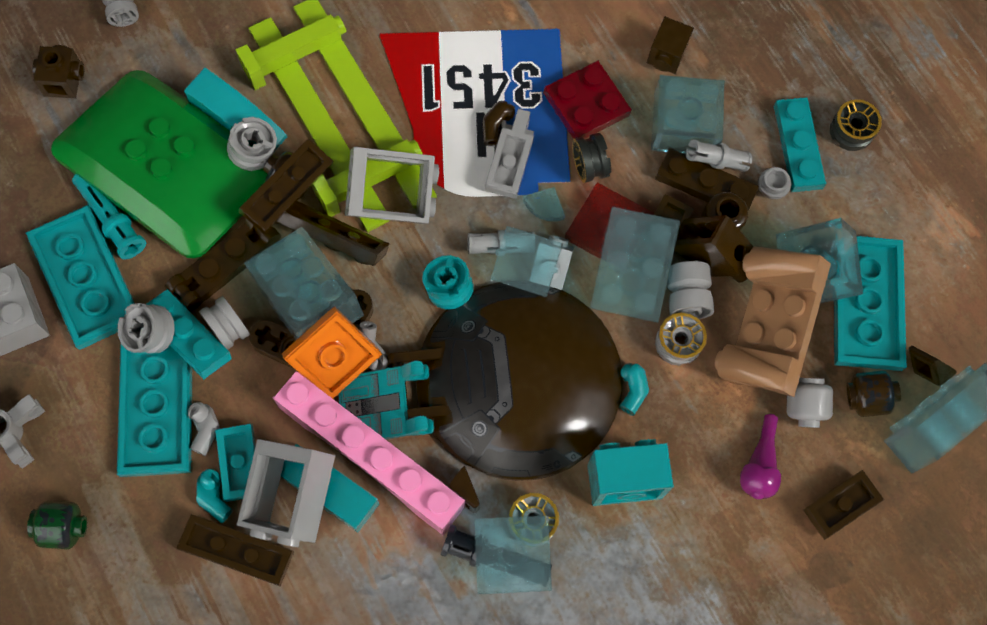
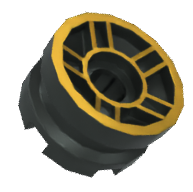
M854 99L847 101L839 108L830 124L831 137L833 140L836 139L840 143L839 147L845 150H862L878 134L882 126L881 115L873 104L865 100Z
M600 132L591 134L589 139L579 137L572 141L575 166L583 183L593 181L594 177L597 176L600 179L610 177L608 173H611L610 157L607 158L605 150L608 148Z

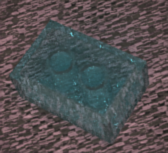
M612 207L609 212L589 308L659 323L680 221Z
M300 227L244 263L258 289L296 340L334 306L352 323L364 316L354 292L303 227Z
M984 363L975 370L969 365L939 387L940 389L934 394L928 396L915 406V409L908 415L903 416L889 428L893 434L885 439L884 442L911 473L939 460L987 420V363Z

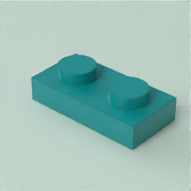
M251 424L215 430L223 499L226 502L240 500L244 497L256 448L254 430Z

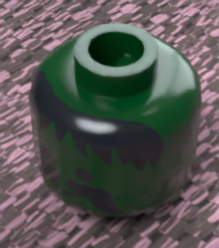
M44 501L37 509L31 511L27 524L29 538H33L38 547L46 549H71L76 545L79 537L83 538L87 531V517L81 514L79 506L74 502Z

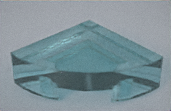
M555 187L523 196L526 208L536 217L546 221H562L565 219Z

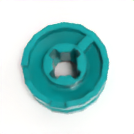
M452 255L440 256L433 259L423 272L422 281L430 301L439 308L445 310L456 309L465 304L473 293L474 284L466 263L459 257Z

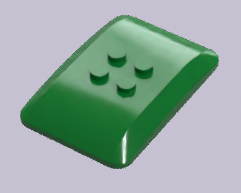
M141 70L131 71L122 77L56 137L51 146L53 157L57 162L73 174H77L114 205L186 258H198L208 252L242 217L238 212L239 208L265 183L267 176L263 168L250 171L236 166L229 158L227 152L230 130L189 103L186 97L156 77Z

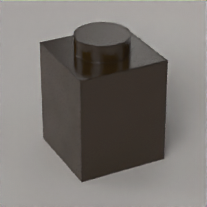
M664 16L651 46L647 63L660 71L676 74L688 47L694 27Z

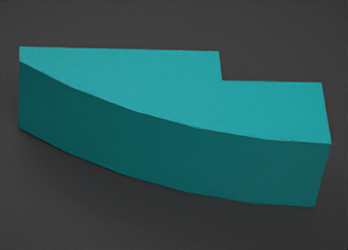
M204 68L184 90L189 103L228 130H231L234 124L241 122L243 118L255 117L269 123L274 129L277 137L275 151L287 138V134L266 114L207 68ZM248 140L249 145L252 147L254 144H257L253 140Z
M284 460L281 478L298 490L304 464ZM332 468L323 509L333 514L358 533L380 503L376 497L335 468Z

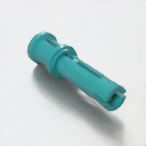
M75 174L72 178V183L77 187L89 207L103 224L102 233L116 245L118 256L121 259H130L141 253L147 243L144 237L137 235L131 227V219L127 215L119 213L110 200ZM93 194H96V196L103 204V207H101L98 204L96 199L93 197Z

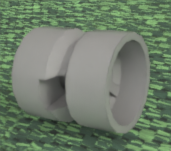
M686 261L669 266L666 270L667 288L673 292L670 294L669 299L670 316L681 312L691 314L698 319L713 315V296L711 291L707 290L712 285L709 264L699 261Z

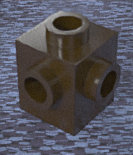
M54 45L53 47L40 46L38 59H34L32 65L33 81L44 97L76 99L79 81L83 80L85 69L83 62L79 60L73 48L64 45Z

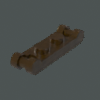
M246 219L243 225L186 270L172 276L166 282L165 288L173 295H177L180 302L189 311H193L276 245L281 239V234L274 227H271L263 235ZM257 232L260 239L253 243L249 238ZM196 281L200 287L191 291L188 286Z

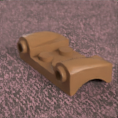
M754 246L750 253L745 255L743 271L746 273V277L753 282V287L736 346L727 344L716 355L715 368L718 370L720 378L732 384L758 387L795 397L829 273L830 262L821 255Z

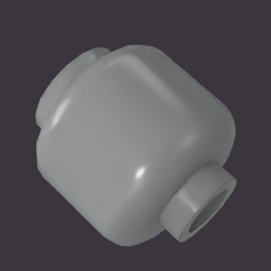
M799 378L795 397L787 396L786 413L788 417L798 420L799 427L820 428V421L829 420L832 417L833 389L831 386L824 384L825 379Z

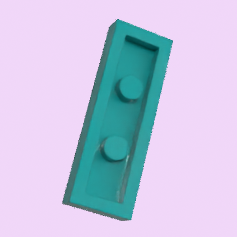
M808 97L776 100L774 111L785 165L791 179V192L822 190L826 185Z
M168 289L146 303L147 305L163 306L171 313L175 331L170 346L203 380L232 359L230 352Z

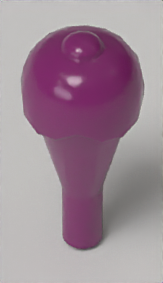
M766 414L764 416L761 437L748 464L744 466L740 474L742 490L758 500L774 496L779 491L781 484V473L777 469L774 442L778 418L774 414Z

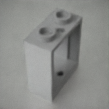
M353 147L350 149L345 216L428 224L429 217L434 218L436 211V198L431 197L432 184H437L439 177V165L434 164L435 156ZM367 160L420 166L416 214L363 209Z
M257 439L236 526L251 529L250 536L271 540L272 535L278 536L277 543L282 545L299 547L300 541L315 543L335 455ZM284 460L304 464L290 527L270 522Z

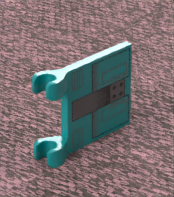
M412 361L398 367L361 373L339 393V404L384 439L427 435L434 432L433 420L425 416L408 419L405 381L425 380L429 377L428 365H423L421 361Z

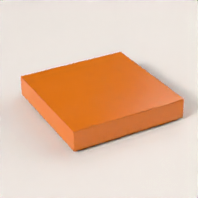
M335 306L282 352L285 361L332 399L382 355L380 349Z

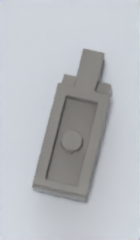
M518 109L513 126L506 124L505 128H502L486 180L485 191L517 199L534 139V131L527 130L531 112Z

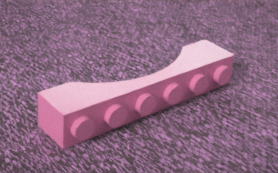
M297 371L273 398L279 409L359 466L440 534H445L450 525L465 508V500Z

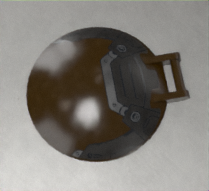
M531 281L497 282L473 290L470 299L465 304L455 309H446L439 316L427 334L421 350L396 352L386 356L389 368L402 366L412 361H421L423 365L425 364L429 367L428 379L416 380L419 408L408 409L406 387L408 419L425 416L433 420L434 435L444 446V449L466 466L468 465L486 473L488 476L504 480L526 481L542 479L572 468L576 463L592 453L607 435L615 420L622 395L623 379L621 377L622 367L619 354L608 329L601 319L587 305L563 290Z

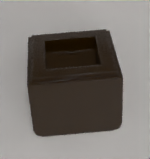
M913 345L908 348L914 373L941 387L957 373L954 368Z
M463 466L448 485V488L465 500V507L472 513H477L480 509V502L466 467Z

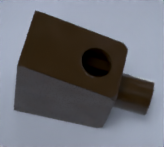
M727 215L684 219L669 245L673 250L688 261H699L709 264L711 277L731 276L738 283L748 279L743 271V259L747 253H750L753 245Z

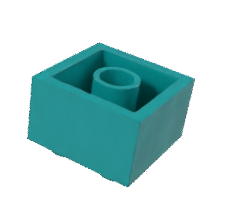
M655 439L637 441L633 447L621 448L620 443L599 445V450H594L587 464L592 506L661 500L674 487L667 443L657 444Z

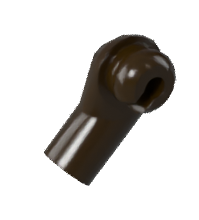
M507 101L496 102L483 117V136L486 146H496L500 137L499 125L503 120L510 121L515 116V107L512 104L507 103Z

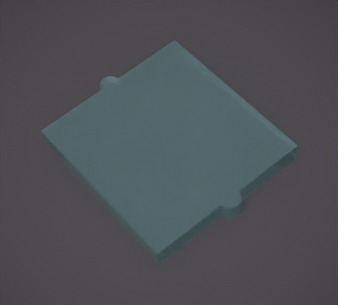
M506 226L500 249H497L495 252L497 260L491 280L547 297L553 275L558 273L556 266L563 243Z

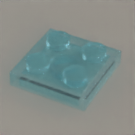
M548 515L474 519L478 595L552 591Z

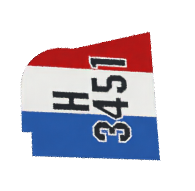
M560 29L380 33L384 50L413 128L414 140L418 143L422 154L435 156L434 164L439 165L438 186L462 196H503L485 191L486 180L497 145L486 146L484 144L483 117L499 101H507V103L515 107L514 118L510 121L503 120L499 125V136L506 124L513 126L518 109L531 112L527 130L534 131V139L518 195H539L538 183L570 182L567 129L543 94L545 86L563 78Z

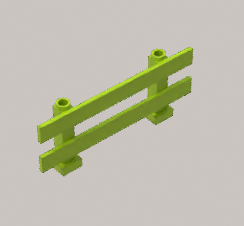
M306 0L293 6L304 25L303 28L283 37L270 17L249 27V31L259 49L251 52L246 44L236 49V53L242 69L255 90L265 86L264 76L274 72L315 144L334 161L329 167L334 176L326 180L324 175H322L312 185L313 191L324 211L332 217L340 213L338 203L346 200L350 149L297 60L319 50L378 150L422 154V151L415 140L409 142L408 139L405 141L402 139L341 38V35L346 33V28L340 16L332 17L331 14L327 16L318 0ZM367 160L363 209L386 211L372 186L393 175L412 207L416 208L420 166ZM432 188V195H431V197H432V198H436V197H437V194L435 193L434 189ZM359 218L367 233L389 222V220Z

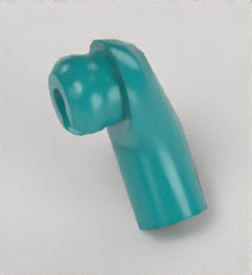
M627 363L621 369V377H623L624 381H628L630 391L621 403L620 408L625 413L634 416L648 395L649 386L645 369L639 364Z
M214 469L204 470L197 478V504L220 523H223L231 515L233 509L220 499L219 473Z

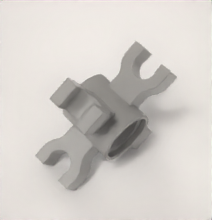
M30 394L21 399L7 413L0 410V424L3 422L7 423L5 431L0 434V447L4 448L12 463L18 464L22 469L34 461L32 455L20 441L23 435L22 425L45 412L39 401L34 400Z

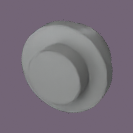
M779 167L766 169L758 179L759 190L767 198H783L791 188L789 174Z

